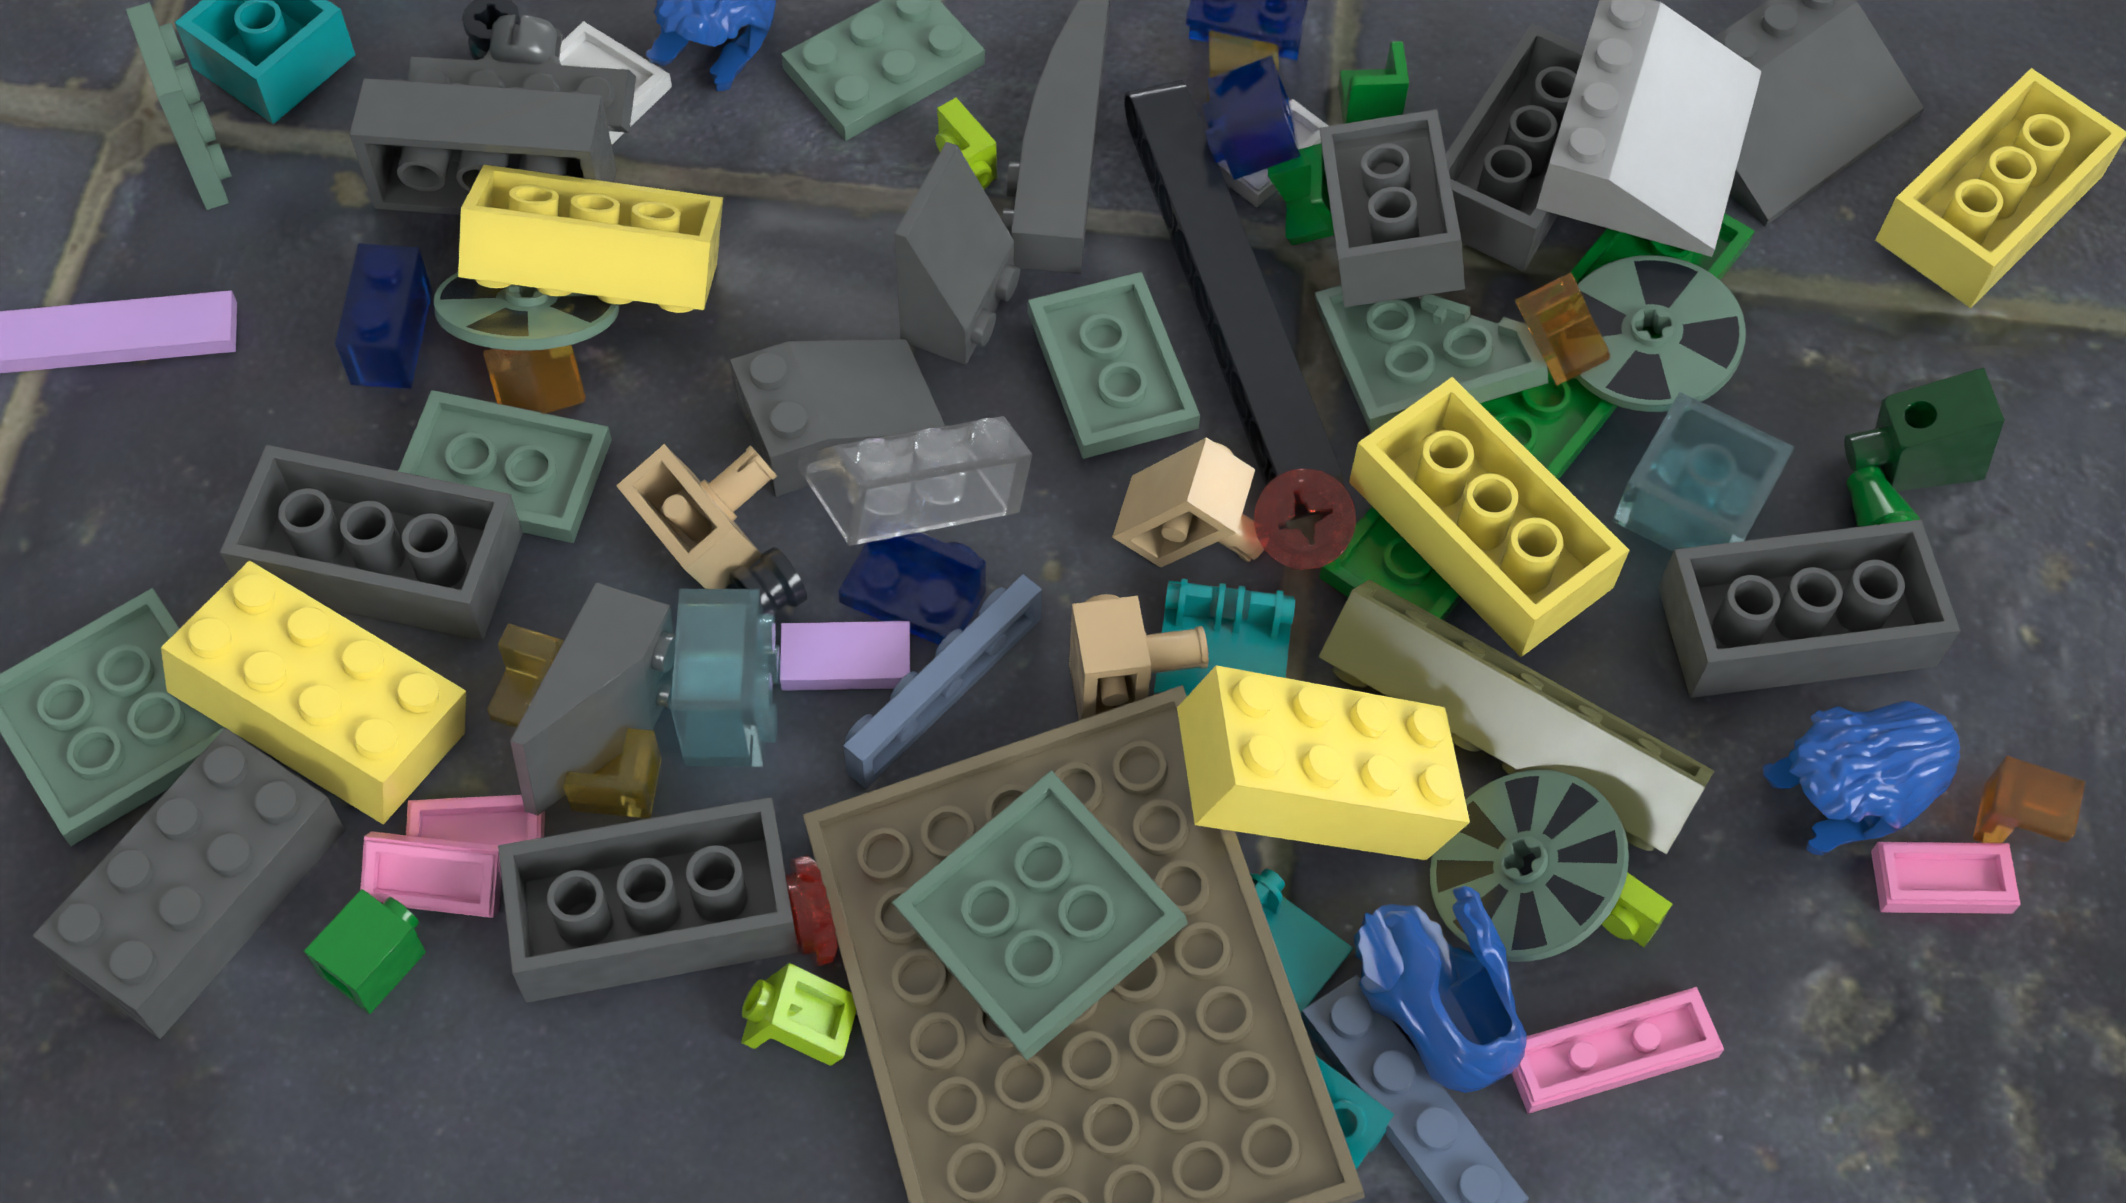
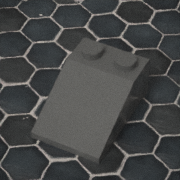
M1438 109L1319 128L1344 307L1465 289L1462 241Z
M946 142L894 233L900 339H906L909 345L967 365L976 346L984 347L989 341L996 322L995 310L1001 299L1009 301L1014 294L1019 280L1020 268L1014 266V240L959 147Z
M906 339L787 341L730 359L736 401L758 454L777 475L776 478L769 481L776 497L949 440V433Z
M600 583L594 585L510 740L526 813L540 815L651 732L663 708H673L681 692L683 673L677 671L676 656L679 648V636L673 634L670 605Z

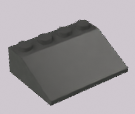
M1768 0L1713 37L1762 71L1729 195L1765 227L1918 118L1924 110L1920 100L1856 0Z

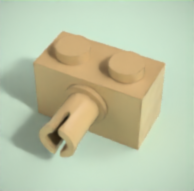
M1206 437L1132 475L1112 538L1160 568L1216 542L1232 550L1246 562H1250L1251 559L1255 560L1267 546L1270 537L1269 528L1256 523L1243 514L1255 469L1234 456L1226 446L1213 442Z
M664 444L616 485L684 570L714 597L731 584L729 577L731 572L741 566L749 568L761 558L762 554L734 522L737 518L734 511L771 479L773 480L777 477L776 473L751 445L746 449L745 453L708 483L705 479L701 482Z
M1103 594L1094 596L1083 603L1072 604L1069 668L1079 720L1147 698L1152 673L1198 667L1201 669L1208 668V647L1205 631L1202 626L1195 627V629L1146 635L1138 596L1119 598L1116 595Z

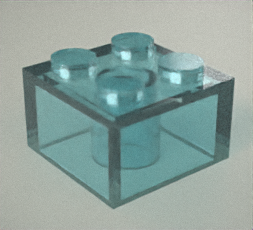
M1679 392L1628 481L1613 522L1671 551H1674V549L1746 541L1770 497L1794 446Z
M679 589L671 712L684 765L763 767L765 743H776L777 705L772 703V684H779L780 648L779 645H775L774 614H763L759 589Z

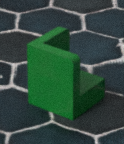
M1403 41L1390 42L1385 69L1340 70L1338 90L1343 124L1403 115L1409 87Z
M1321 143L1268 157V177L1286 202L1285 236L1290 244L1298 245L1334 236Z

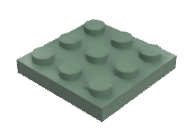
M153 588L0 673V733L70 846L169 789L225 729L222 725L167 692L161 647L179 630V627Z
M1052 770L892 902L902 917L1026 1061L1188 924L1185 914Z

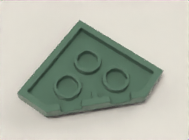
M1341 285L1315 292L1317 311L1370 433L1451 377L1479 403L1548 383V366L1525 323L1505 317L1502 318L1500 323H1495L1470 315V306L1432 294L1424 295L1422 299L1410 297L1344 307Z

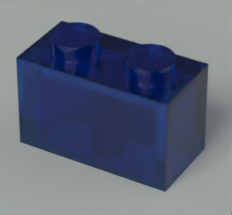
M1272 55L1207 79L1210 101L1202 104L1204 116L1209 129L1205 130L1206 138L1214 160L1217 163L1226 160L1234 180L1301 156L1291 102Z
M358 243L335 341L351 385L409 389L412 387L432 294V287L419 247Z

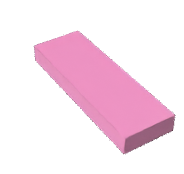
M1694 987L1526 1036L1525 1056L1518 1067L1512 1072V1076L1527 1114L1718 1058L1724 1051V1048L1698 988Z

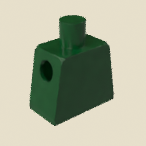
M1985 368L1972 370L1895 393L1883 399L1875 429L1845 435V454L1852 471L1881 465L1886 480L1896 491L1985 479L2005 421Z

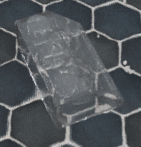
M1001 416L831 446L799 457L798 468L848 545L851 546L1020 513L1032 453L1007 419Z

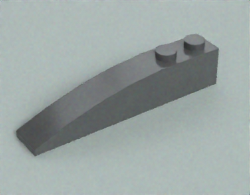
M1078 0L1050 52L1035 91L1023 137L1020 162H1009L1007 196L1016 197L1015 208L1003 209L1002 221L1014 240V266L1020 269L1081 274L1111 0Z

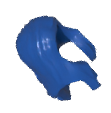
M657 0L654 14L657 16L656 23L660 25L661 34L654 41L652 48L647 50L646 57L651 63L666 66L672 63L675 57L684 51L689 40L715 47L724 43L728 38H736L738 30L748 25L738 38L723 48L719 59L710 68V75L715 80L716 90L726 91L731 88L734 78L760 49L773 23L776 0Z
M1912 701L1898 702L1867 712H1852L1836 706L1826 711L1818 710L1810 717L1813 726L1809 728L1803 737L1795 740L1794 748L1790 751L1789 756L1781 758L1774 764L1768 763L1762 767L1763 777L1772 788L1790 789L1795 785L1801 784L1802 790L1809 801L1828 818L1827 820L1815 823L1812 827V835L1815 838L1809 840L1806 846V850L1810 853L1822 856L1837 846L1881 838L1895 833L1913 822L1937 797L1946 792L1952 783L1960 760V742L1956 731L1946 716Z
M1467 886L1456 887L1453 890L1456 898V903L1452 906L1453 912L1466 934L1472 952L1460 947L1454 948L1442 936L1440 925L1430 921L1427 914L1418 906L1389 904L1379 907L1374 911L1373 915L1365 912L1361 928L1354 936L1355 956L1362 961L1359 986L1374 1012L1399 1024L1408 1034L1430 1078L1447 1089L1466 1093L1478 1091L1511 1074L1525 1056L1526 1031L1516 1014L1506 948L1483 907L1479 893Z

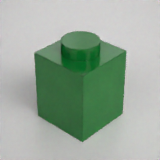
M361 889L304 952L320 977L368 1014H371L423 957L426 950L414 930L420 923L404 905L392 897H388L381 903Z

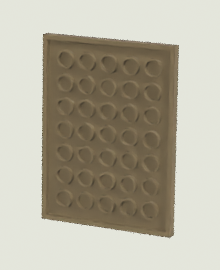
M1183 685L803 814L909 1203H1351L1365 1198L1360 1179L1235 831L1194 824L1177 707L1187 697ZM1052 770L1185 914L1188 924L1026 1061L902 917L892 902Z

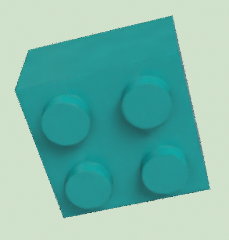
M201 0L174 22L193 69L272 124L277 122L355 56L342 11L328 0Z

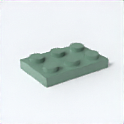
M881 0L781 54L783 70L845 141L985 65V49L940 0Z
M150 2L126 9L155 92L206 210L228 204L229 201L221 180L232 177L220 144L217 143L210 146L207 144V142L217 140L216 132L206 106L200 100L201 96L188 63L176 66L174 62L185 57L172 24L168 23L159 26Z
M1142 272L1028 300L1030 321L1083 459L1199 429V411Z
M431 390L398 471L511 494L523 533L574 543L612 439L608 426Z

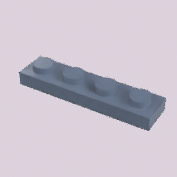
M1022 574L1007 590L1004 587H1000L991 593L983 603L979 616L964 631L955 629L949 633L937 648L935 658L920 673L912 671L905 675L894 688L890 701L875 716L867 714L852 726L843 745L847 774L866 790L1041 620L1042 589Z
M1355 975L1302 1010L1301 1017L1306 1030L1336 1070L1395 1114L1385 1128L1387 1129L1385 1135L1436 1203H1526L1528 1201V1196L1445 1088L1430 1078L1420 1056L1394 1022L1372 1010L1359 986L1360 978L1358 975Z

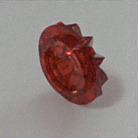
M1295 469L1277 476L1263 489L1257 500L1254 512L1256 537L1268 556L1293 570L1320 569L1337 559L1351 542L1356 525L1355 508L1348 491L1334 477L1314 469ZM1295 495H1299L1301 504L1305 503L1308 512L1319 511L1320 514L1327 511L1331 512V514L1323 516L1322 520L1315 523L1314 545H1310L1308 537H1304L1300 529L1289 530V528L1279 530L1278 528L1294 517Z
M808 855L790 859L791 873L785 876L796 939L802 955L811 954L815 966L831 963L836 955L838 944L831 907L821 871L817 863Z

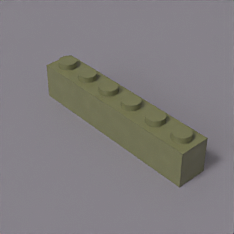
M1370 579L1351 591L1319 655V658L1333 665L1332 671L1337 677L1351 685L1362 688L1369 685L1388 697L1445 707L1452 742L1469 751L1477 752L1480 749L1503 761L1502 768L1508 774L1528 770H1551L1566 773L1587 782L1597 789L1615 810L1622 822L1627 841L1643 850L1652 851L1654 848H1657L1666 854L1668 853L1714 773V770Z

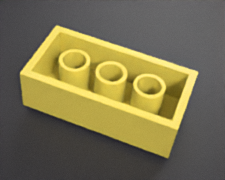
M2031 68L1895 198L1875 241L1966 306L1972 308L2103 177L2125 140L2126 131Z
M483 165L461 207L458 277L475 279L478 284L489 288H504L513 284L535 287L539 292L549 296H566L573 292L595 295L603 302L617 305L640 301L655 303L666 311L676 313L689 312L693 309L704 310L717 266L723 197Z
M1453 377L1357 444L1349 483L1520 657L1524 656L1614 588L1629 549Z
M250 560L161 647L166 690L169 694L383 825L465 734L466 690Z
M1217 665L1177 707L1194 824L1197 826L1427 860L1470 823L1445 707Z

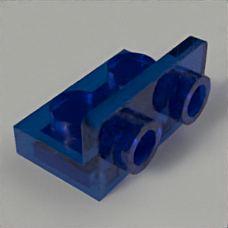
M1191 0L1186 16V24L1190 27L1189 38L1214 45H1224L1258 52L1267 56L1298 60L1308 0Z
M872 514L866 523L867 542L838 590L839 602L881 621H910V633L938 645L955 629L964 631L986 592L985 560L968 546L958 542L945 543L925 535L915 525L904 519L893 518L889 520L880 515Z

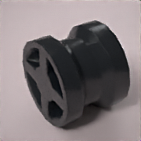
M474 0L464 9L462 21L465 33L469 37V48L474 60L484 58L490 50L492 27L500 16L516 15L515 24L520 25L521 20L518 8L511 0Z
M772 547L761 555L760 563L752 568L741 566L729 575L732 587L741 604L751 618L761 627H765L776 619L777 611L785 606L796 608L807 600V593L798 573L787 557L776 547Z

